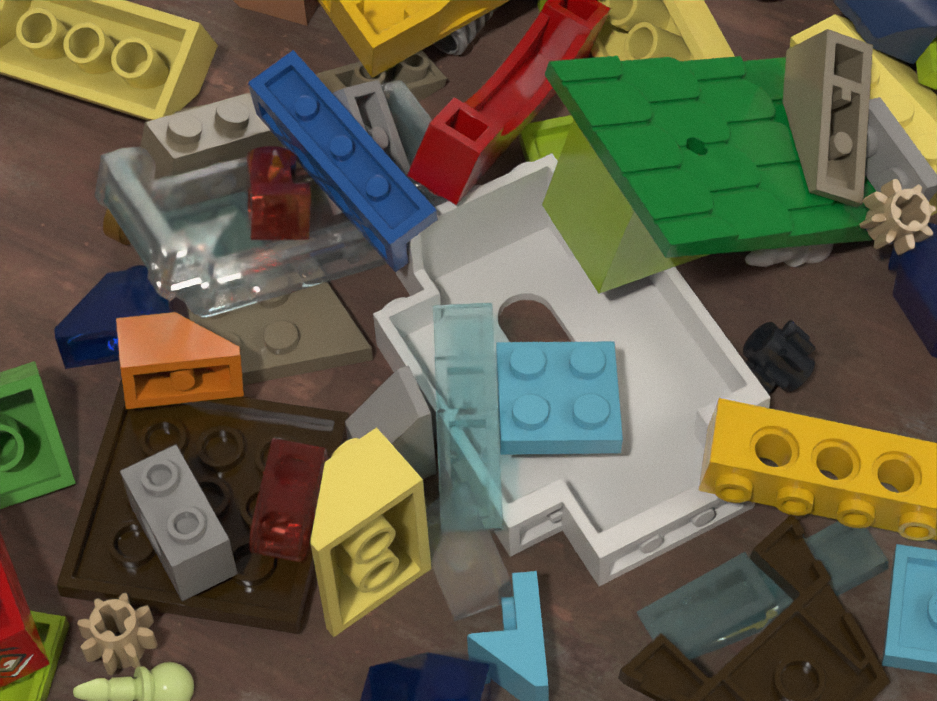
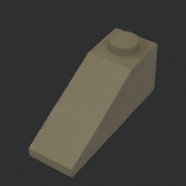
M826 29L787 49L783 104L809 192L857 207L863 204L873 45Z

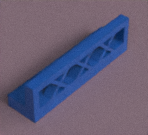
M292 50L248 82L256 115L290 153L293 152L299 164L396 273L409 263L406 243L438 220L437 210L297 53Z

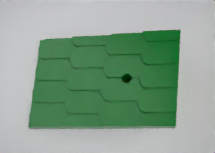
M618 56L549 61L544 75L573 117V122L542 206L598 294L709 254L873 240L868 234L867 229L860 228V223L865 220L869 208L864 203L854 207L809 192L783 104L786 57L743 61L741 56L678 61L671 57L620 61ZM866 176L863 199L876 192Z

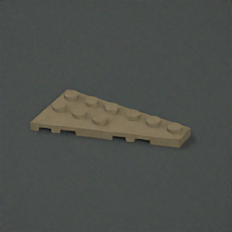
M194 106V107H189V108H183L182 110L177 111V112H175L174 114L179 113V112H183V111H186V110H190V109H193V108H197V107H200V106ZM258 179L170 206L189 318L196 324L239 346L243 385L373 360L371 346Z

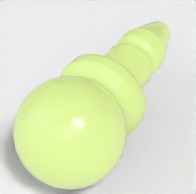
M164 662L158 664L150 671L145 666L136 667L133 678L130 676L112 677L110 680L106 678L93 679L76 686L73 694L74 697L85 701H190L194 692V681L190 672L181 664Z

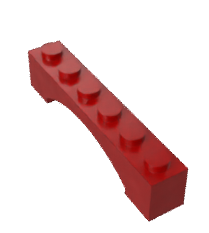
M547 0L524 37L491 78L464 103L454 97L429 123L407 176L424 185L431 193L457 205L556 94L544 75L549 61L588 58L611 8L597 0Z

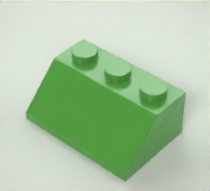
M35 361L0 372V509L76 484Z

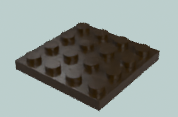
M121 379L56 585L60 596L92 602L98 598L104 602L106 600L119 599L122 593H127L131 606L136 609L148 606L150 611L298 634L315 568L310 541L305 557L257 548L262 537L265 515L271 496L317 505L325 462L347 440L345 421L349 418V413L245 397L126 409ZM174 445H177L227 534L238 573L184 601L179 597L130 505L120 473L121 470Z

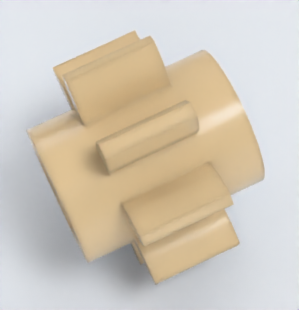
M893 179L881 186V192L876 191L863 199L862 202L869 208L865 220L860 223V228L867 229L870 237L875 240L874 248L876 250L885 245L894 244L897 254L902 255L914 249L915 242H921L933 235V231L927 224L931 213L935 212L936 208L931 206L926 197L921 193L922 186L918 184L911 189L902 190L898 179Z
M122 593L119 599H111L104 602L98 598L95 599V608L90 618L78 620L77 623L82 637L87 639L80 646L86 661L92 662L101 657L108 675H113L117 668L122 669L132 666L136 669V667L141 666L140 659L145 649L157 648L154 632L148 629L154 622L150 608L143 606L134 611L127 593ZM120 632L121 635L115 636L114 633Z

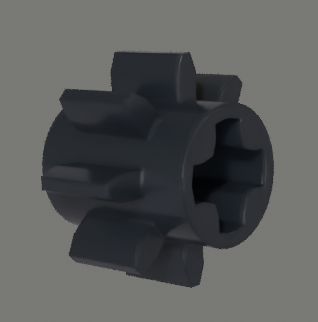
M789 320L782 329L773 322L762 324L748 337L743 347V355L748 359L745 363L768 394L776 385L784 392L796 390L810 377L815 367V360L810 354L816 347L809 341L810 336L792 320Z

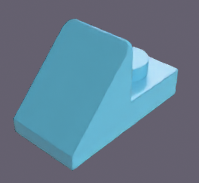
M537 571L512 573L513 596L501 597L504 631L468 634V658L472 665L518 700L549 701Z

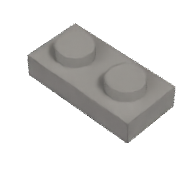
M880 97L870 99L865 176L878 192H881V186L893 179H898L902 190L911 189L919 184L922 186L921 193L929 202L937 192V174Z

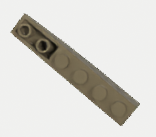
M422 50L371 78L361 62L315 74L331 93L346 87L379 79L392 117L443 88L447 80L445 75ZM246 93L145 122L136 173L162 206L166 208L290 167L291 153L256 115L251 93Z

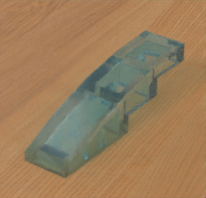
M492 303L433 305L441 533L503 530Z
M837 521L807 539L803 537L815 560H821L830 575L831 581L829 584L836 596L889 569L888 559L867 528H852ZM743 552L637 611V615L652 640L662 633L688 659H692L761 632L793 600L749 559L746 552Z

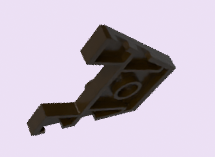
M792 514L753 548L749 558L793 600L785 610L711 678L705 676L662 633L657 635L620 669L618 679L624 685L655 701H876L886 692L891 683L851 612L846 614L829 584L831 581L830 575L822 561L815 560L803 539L805 532L799 521Z

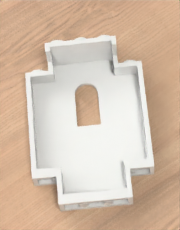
M551 153L534 162L522 163L510 173L484 185L473 186L457 205L447 201L434 207L437 210L438 220L406 243L409 263L396 272L410 297L394 299L385 305L382 310L373 313L377 346L393 372L409 365L431 412L434 437L509 556L511 557L563 531L598 586H601L754 508L755 502L731 503L721 500L715 494L698 491L706 434L719 398L769 408L771 397L676 267L598 294L542 206L558 163ZM520 300H534L544 304L552 312L571 342L615 341L623 435L621 453L500 455L495 354L496 342H510L498 323L499 316L505 307Z

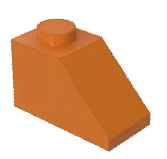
M176 312L116 318L120 369L126 409L244 396L239 346Z

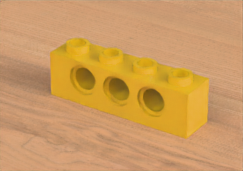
M718 399L707 428L698 491L715 494L721 500L731 503L750 501L774 506L781 512L789 515L813 514L837 519L841 524L852 528L871 526L895 531L910 540H937V443L737 401ZM759 458L770 459L773 462H775L778 465V467H771L765 465L759 460ZM819 470L829 471L839 480L827 478ZM880 482L892 485L899 493L889 491Z

